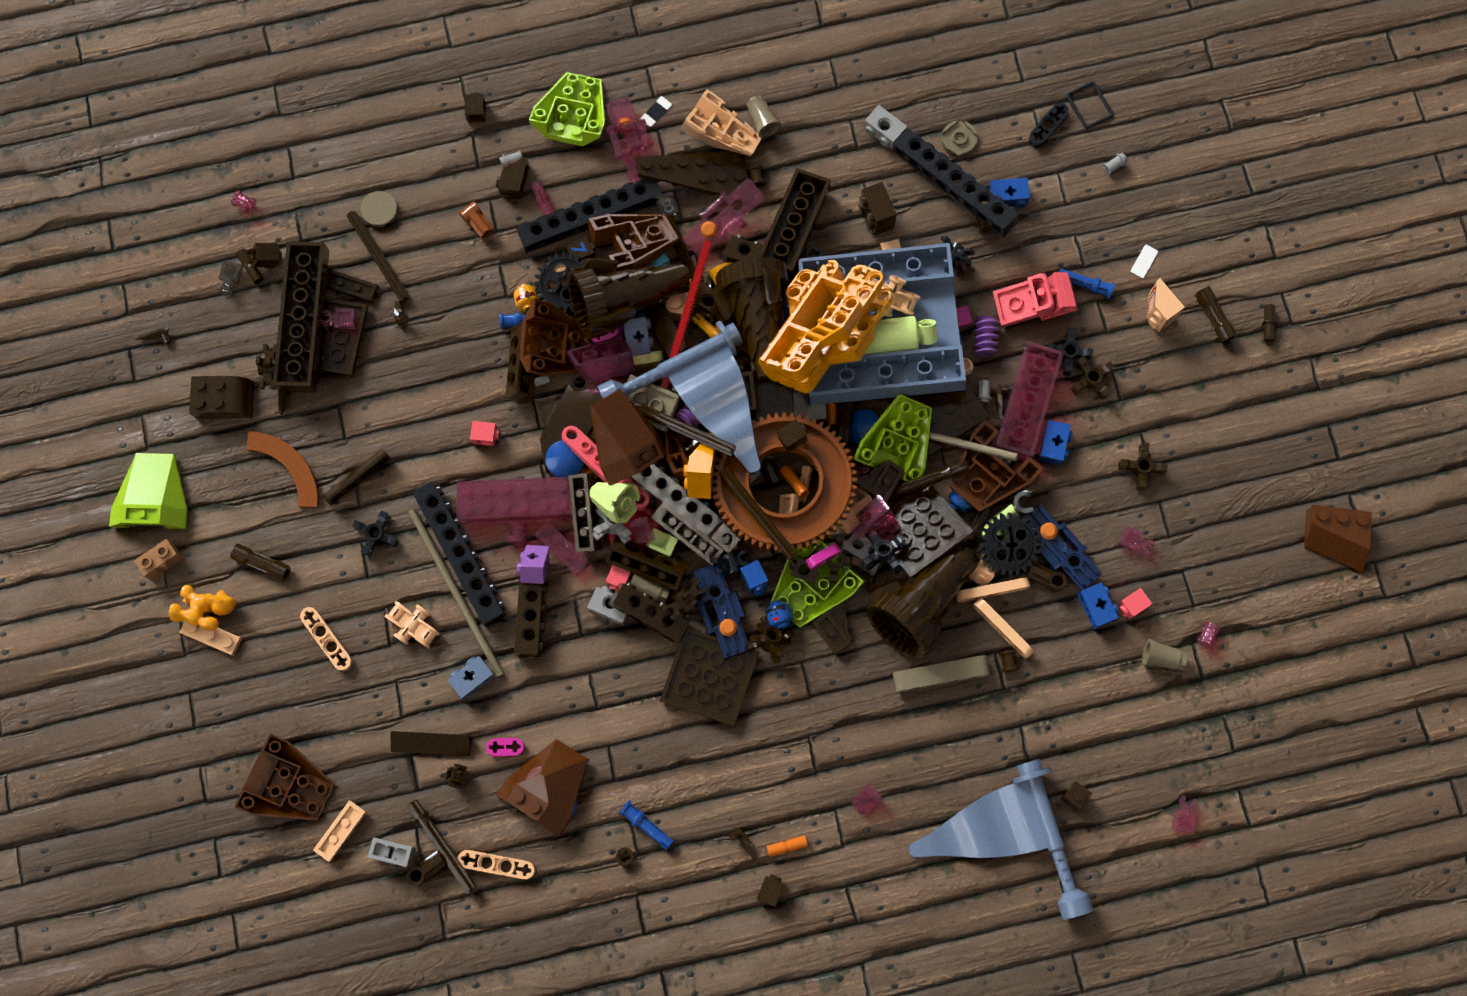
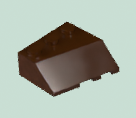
M1312 505L1306 510L1304 547L1362 573L1370 551L1372 512Z

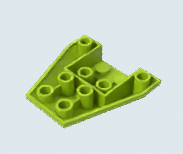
M566 72L534 106L529 123L547 139L573 145L584 146L600 138L605 125L601 79Z
M898 394L861 440L854 460L873 468L890 460L905 470L900 478L905 481L923 476L926 469L932 408Z
M136 453L111 507L109 527L129 528L130 525H162L167 529H186L188 509L175 455Z
M817 540V546L811 543L810 549L802 546V551H799L798 548L794 550L797 552V556L810 558L813 556L814 550L821 551L828 546L824 542ZM836 556L831 561L833 563H840L842 559L840 556ZM787 559L771 602L780 600L781 603H788L794 617L792 622L800 628L850 598L863 584L864 580L854 568L843 566L838 570L836 584L828 583L831 568L828 566V563L820 566L815 582L812 584L791 575L792 570L789 569L792 560L789 561ZM802 564L798 570L801 573H806L809 571V567L807 564Z

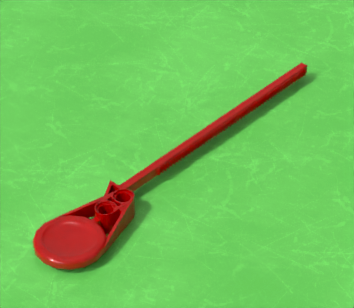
M704 240L669 359L678 355V352H681L679 349L682 348L680 345H683L681 342H684L682 338H685L683 335H686L685 331L687 330L685 328H688L686 325L689 324L687 321H691L688 318H692L690 314H693L690 311H694L692 307H695L693 306V304H696L694 301L697 300L695 297H698L696 294H699L697 290H700L698 287H701L699 283H702L700 281L703 280L701 278L704 276L702 273H705L703 270H706L704 266H707L705 264L708 263L706 261L709 259L707 256H710L708 253H711L710 241ZM668 377L663 378L661 388L670 390L668 386H671L669 384L671 381ZM647 467L646 469L640 472L643 477H645V471L650 467ZM659 478L656 480L657 488H659ZM634 480V482H635L639 487H641V488L643 487V486H641L638 482H636V481ZM649 494V499L652 498L653 494ZM640 497L639 501L636 503L643 504L644 500L642 499V497ZM647 506L644 510H637L627 523H622L632 533L629 536L631 538L630 541L647 548L649 547L646 546L652 530L655 528L661 531V526L649 517L653 512L651 507ZM606 534L610 545L618 536L617 534Z

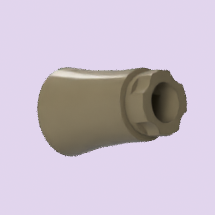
M761 95L750 98L746 105L756 126L758 136L760 138H767L774 135L781 128V123Z
M634 574L631 580V584L636 587V591L641 594L642 592L648 593L653 597L652 600L657 603L659 601L666 602L671 588L637 574Z
M1148 639L1142 656L1143 665L1184 671L1188 663L1187 652Z

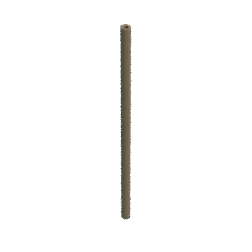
M411 509L408 513L493 671L497 678L503 676L504 672L415 509Z

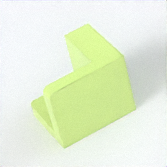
M654 528L646 546L671 556L678 539Z

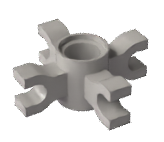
M599 508L596 509V513L605 520L604 523L593 528L594 533L592 536L597 541L607 533L611 535L617 534L624 544L631 540L629 536L632 533L623 526V522L612 524L610 523L611 520Z

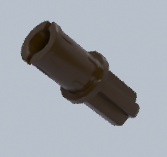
M1273 304L1264 306V321L1262 325L1264 326L1263 341L1265 342L1276 341V306Z

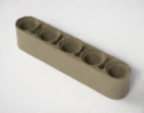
M986 655L892 673L896 693L991 675Z

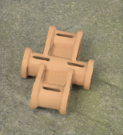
M890 275V283H884L883 287L888 288L892 293L893 303L884 316L892 317L893 309L908 315H914V307L917 300H920L921 297L913 292L902 289V286L906 284L904 279ZM874 278L871 283H877L880 280ZM882 295L879 300H886L889 295Z
M396 601L390 613L384 616L401 628L393 636L407 646L409 644L408 641L413 637L429 649L434 638L441 634L424 622L431 614L418 604L416 605V610L411 613Z

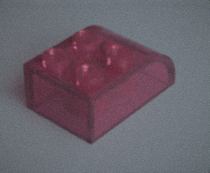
M621 336L567 351V355L578 374L589 382L607 381L612 377L624 376L635 371L632 351Z

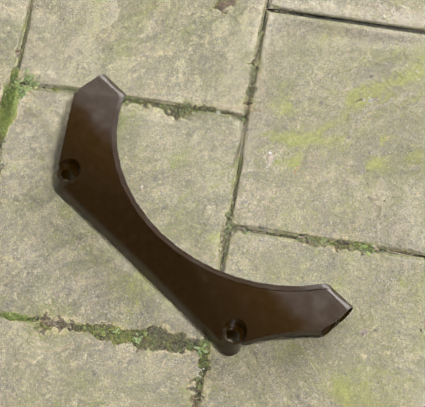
M736 347L737 356L734 358L740 371L750 372L751 367L748 354L744 352L739 353V347ZM668 359L573 376L571 384L567 386L540 437L546 474L551 473L546 466V453L552 444L562 440L564 428L575 426L587 436L593 427L590 405L602 399L597 386L609 380L624 384L628 381L630 374L638 377L656 368L658 364ZM578 377L585 379V385L582 388H578L575 385V380ZM792 387L795 418L801 414L802 419L809 416V421L815 418L817 425L823 422V427L828 426L825 404L811 405L809 393H802ZM569 432L566 435L569 439H575L577 437L576 434L572 432Z

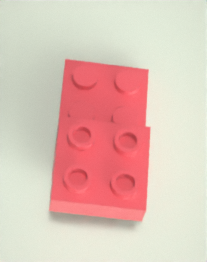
M1054 272L1048 278L1046 274L1040 273L1027 277L1028 281L993 291L1002 327L1040 317L1041 321H1045L1078 310L1070 276L1067 272Z

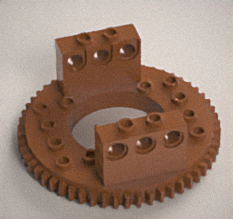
M783 412L782 417L775 413L774 418H771L770 414H767V419L765 420L762 416L760 417V422L752 420L759 462L771 454L787 452L777 438V431L796 419L799 424L803 423L806 426L808 441L791 452L802 455L809 461V466L815 468L819 475V488L813 500L806 507L793 513H774L766 510L761 505L759 506L794 549L798 548L799 551H802V546L810 549L811 543L817 546V540L824 542V536L830 538V531L836 533V525L841 527V519L846 520L847 516L845 513L850 514L851 512L848 506L854 505L851 499L856 498V494L853 492L857 491V486L854 485L857 484V478H854L857 476V472L853 470L855 469V463H851L853 456H848L850 450L845 449V442L840 443L841 437L835 438L836 432L829 433L830 427L823 428V422L817 425L815 418L809 421V416L802 419L801 414L795 418L793 413L787 417L785 412ZM719 451L721 458H716V463L719 465H714L716 472L712 473L715 479L712 480V485L716 487L712 488V491L716 494L713 498L714 501H718L715 505L716 508H720L718 510L719 515H724L722 517L723 522L728 521L727 527H733L732 533L739 532L738 538L745 537V543L750 541L759 553L766 547L768 552H770L771 548H774L775 553H778L779 548L722 479L719 471L724 467H728L754 499L750 491L752 473L747 471L734 454L729 456Z

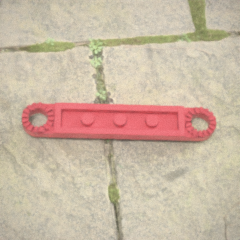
M568 426L562 431V441L604 482H607L600 468L597 446L577 427ZM572 432L576 434L577 437L575 439H569L566 435L567 433ZM630 477L617 482L637 485ZM637 485L640 497H642L644 503L637 504L635 502V506H638L637 510L641 511L648 506L649 496Z

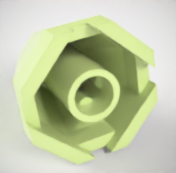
M597 482L590 489L592 502L611 521L627 523L635 514L638 507L635 506V502L640 499L637 485L632 483L608 485L607 482Z

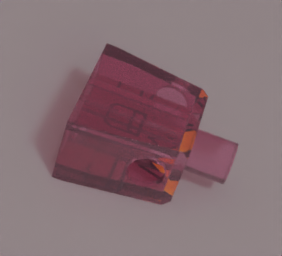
M878 495L857 513L856 517L860 524L853 528L852 532L858 539L874 530L879 536L899 522L889 506Z

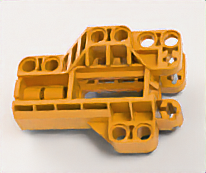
M828 260V264L822 265L818 272L809 269L801 270L786 290L790 316L758 360V364L763 372L772 381H778L780 384L790 388L794 387L795 390L802 393H809L816 387L830 365L860 361L876 337L874 329L893 303L892 293L888 288L883 287L885 278L882 272L864 265H856L844 279L841 268L835 260ZM874 278H880L879 282L871 283ZM882 295H889L886 300H879ZM872 310H878L876 315H869Z

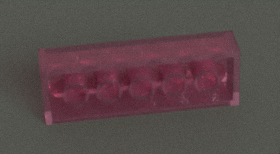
M1030 341L1026 342L994 448L1017 453L1018 459L1025 461L1028 457H1033L1064 352Z
M569 477L457 482V520L461 524L573 519Z

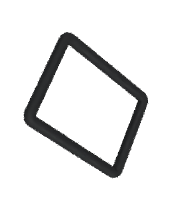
M1094 81L1066 93L1067 100L1086 129L1114 116L1112 109ZM1093 85L1110 115L1087 125L1070 95Z

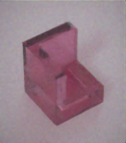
M648 516L628 521L637 544L656 540L651 519Z
M866 784L851 801V804L862 814L867 815L882 796Z

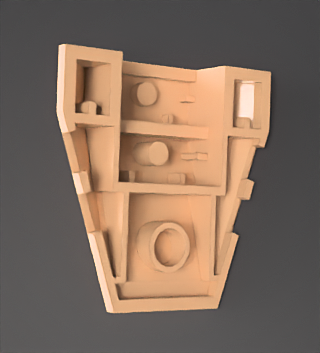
M706 89L684 121L681 129L686 134L712 147L751 156L762 138L758 136V133L747 122L743 124L737 118L738 114L735 111L731 113L724 106L726 103L721 98Z

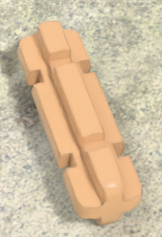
M803 466L800 480L808 489L812 467ZM799 497V503L806 502V498L800 499Z

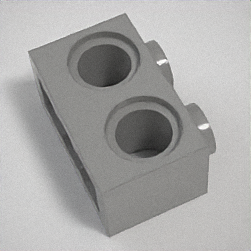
M854 531L843 552L845 556L860 558L859 568L874 576L881 563H878L868 571L862 559L873 554L875 547L866 535ZM853 545L859 546L860 549L854 548Z
M373 837L368 858L411 868L416 848Z

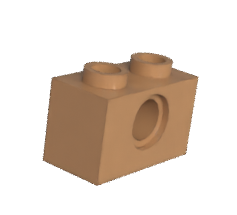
M165 539L135 559L134 562L144 577L153 580L184 558L175 544Z

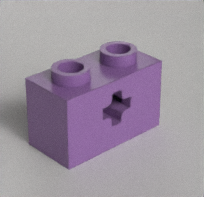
M526 545L524 552H521L520 563L517 564V575H520V583L544 584L550 563L549 546Z

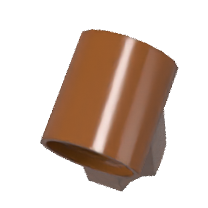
M474 201L459 211L468 226L470 225L481 239L488 238L494 231V228L483 216V212Z

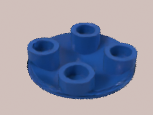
M861 409L852 414L850 442L860 444L864 436L879 419L874 411Z
M562 440L550 446L545 458L548 470L554 476L563 479L569 478L568 475L578 474L584 463Z

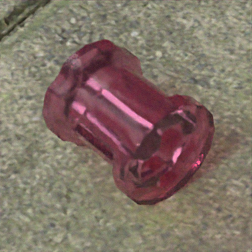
M238 190L233 194L231 204L241 207L246 213H250L256 205V199L249 198L242 191Z
M1204 622L1202 625L1204 627L1201 636L1197 638V642L1207 647H1214L1215 643L1213 641L1216 633L1220 631V627Z

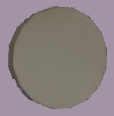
M953 121L943 129L941 136L942 146L950 155L957 157L966 156L976 147L978 140L977 131L968 122Z
M375 191L369 193L363 199L360 211L363 219L369 225L384 227L395 220L398 214V206L395 199L389 193Z

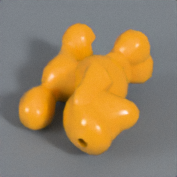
M184 585L180 596L185 597L182 601L190 604V609L183 610L179 604L173 603L169 609V617L175 623L187 622L193 626L200 625L207 631H214L218 628L219 621L213 617L203 618V614L227 615L234 610L236 600L228 596L224 590L218 591L216 595L210 593L196 594L192 586Z

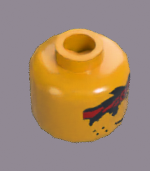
M523 284L515 290L514 300L519 311L527 313L534 299L539 300L535 287Z

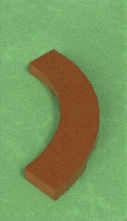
M248 431V451L269 455L281 462L290 472L298 492V507L319 508L317 484L310 467L303 457L293 447L277 437Z

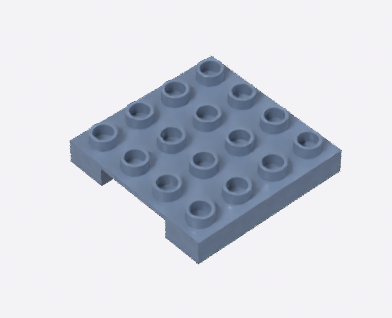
M950 243L798 259L799 272L804 269L818 272L822 265L828 264V260H835L841 268L844 279L856 265H864L882 272L887 284L890 283V275L902 278L906 281L902 289L913 292L921 297L920 300H917L914 307V315H908L893 309L892 317L883 316L882 319L915 316L917 322L924 319H932L936 321L937 342L930 345L919 343L918 350L863 355L860 361L830 365L816 387L809 392L811 405L897 397L898 394L911 396L966 390Z

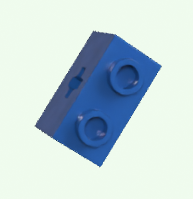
M1028 177L990 181L988 187L990 192L995 196H1000L1009 207L1022 208L1028 205L1030 200Z
M1052 420L1047 421L1038 461L1061 465L1064 460H1067L1069 449H1066L1067 442H1071L1073 434L1070 431V424ZM1054 440H1057L1058 446H1055Z
M758 560L740 568L741 577L751 596L754 594L759 596L766 592L768 579Z
M1102 582L1077 594L1093 630L1114 622L1119 618V611L1116 605L1111 603L1109 599L1110 592L1106 586H1103ZM1102 603L1103 607H1096V604Z

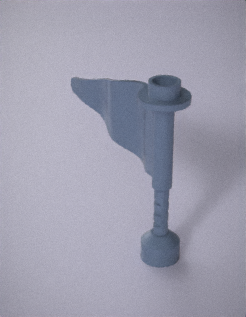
M721 321L716 322L718 335L658 364L656 368L624 384L609 380L597 386L602 398L617 389H621L628 397L629 394L660 378L668 377L681 399L697 420L711 434L736 446L734 455L747 471L756 473L761 468L754 441L747 392L741 371L734 358L737 356L735 347L743 344L734 323L724 327Z
M1040 759L1018 765L1017 769L1020 777L1013 778V784L981 797L937 829L909 846V852L913 857L958 856L973 858L1013 856L1048 848L1052 853L1064 890L1057 903L1062 920L1094 911L1089 894L1075 887L1063 851L1064 844L1041 775L1051 773L1052 769L1051 767L1043 769Z

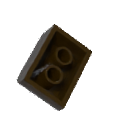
M191 376L189 413L196 419L252 418L254 381L239 376Z

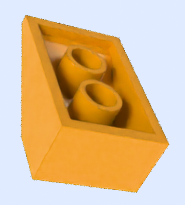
M703 443L689 456L688 465H684V476H687L684 480V489H687L689 498L711 499L712 480H714L712 473L715 472L714 465H716L717 450Z

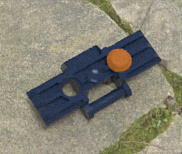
M1041 504L1037 505L1035 513L1025 515L1027 517L1026 522H1033L1031 528H1038L1034 534L1041 536L1036 539L1041 543V546L1037 548L1040 553L1036 554L1038 556L1042 554L1051 564L1050 570L1055 571L1060 566L1081 591L1084 590L1103 573L1084 553L1088 547L1081 544L1066 527L1067 524L1063 522L1059 525ZM1059 531L1076 548V552H1073L1057 534ZM1077 558L1079 565L1076 567L1071 566L1069 559Z
M713 564L693 571L695 578L700 580L697 583L699 589L701 590L703 587L707 589V591L701 594L703 599L697 601L696 607H699L707 629L706 634H716L724 659L748 651L746 645L748 641L740 619H745L746 615L740 605L737 591H729L723 573L718 575L715 573V571L719 570V565ZM718 587L721 590L720 595L712 597L709 593L711 588ZM706 604H713L720 625L713 626Z

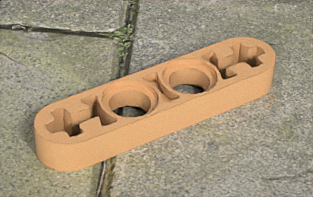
M1026 577L961 590L957 592L956 602H968L979 598L1026 590L1030 588L1029 579Z
M979 598L973 604L975 610L1023 658L1028 659L1034 653L1033 649L987 602Z
M312 607L303 609L300 614L301 621L335 668L340 671L349 670L353 665L351 656L319 612ZM308 612L314 613L312 617L317 622L316 624H313L309 619L306 620ZM325 627V635L318 637L316 635L317 628ZM330 642H336L337 649L334 652L327 650V645ZM339 654L343 659H347V660H346V664H347V665H346V666H342V665L339 666V664L341 663V661L339 660L338 657H336V655Z
M464 850L458 856V860L466 869L520 879H530L535 874L534 864L525 860L471 850ZM467 853H469L470 858L477 859V855H480L477 861L478 867H474L476 863L468 862L465 865V861L462 860L463 856L466 857ZM485 857L492 859V866L488 869L483 868L481 864ZM504 861H510L512 864L509 872H503L501 869V864ZM516 862H519L518 867L523 868L528 864L531 873H527L524 876V872L516 871L517 875H514Z

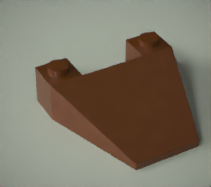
M606 214L588 219V235L594 246L598 247L613 243L618 252L609 255V260L617 259L618 266L614 271L647 267L679 239L665 214Z
M984 419L974 430L969 441L989 446L996 439L999 431ZM965 448L960 462L966 461L969 471L955 476L950 488L978 512H981L1028 489L1040 476L1044 468L1031 457H1028L1015 472L997 456Z

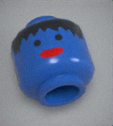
M780 600L771 602L769 604L770 607L765 612L770 627H775L779 630L790 627L794 617L789 604L781 603Z

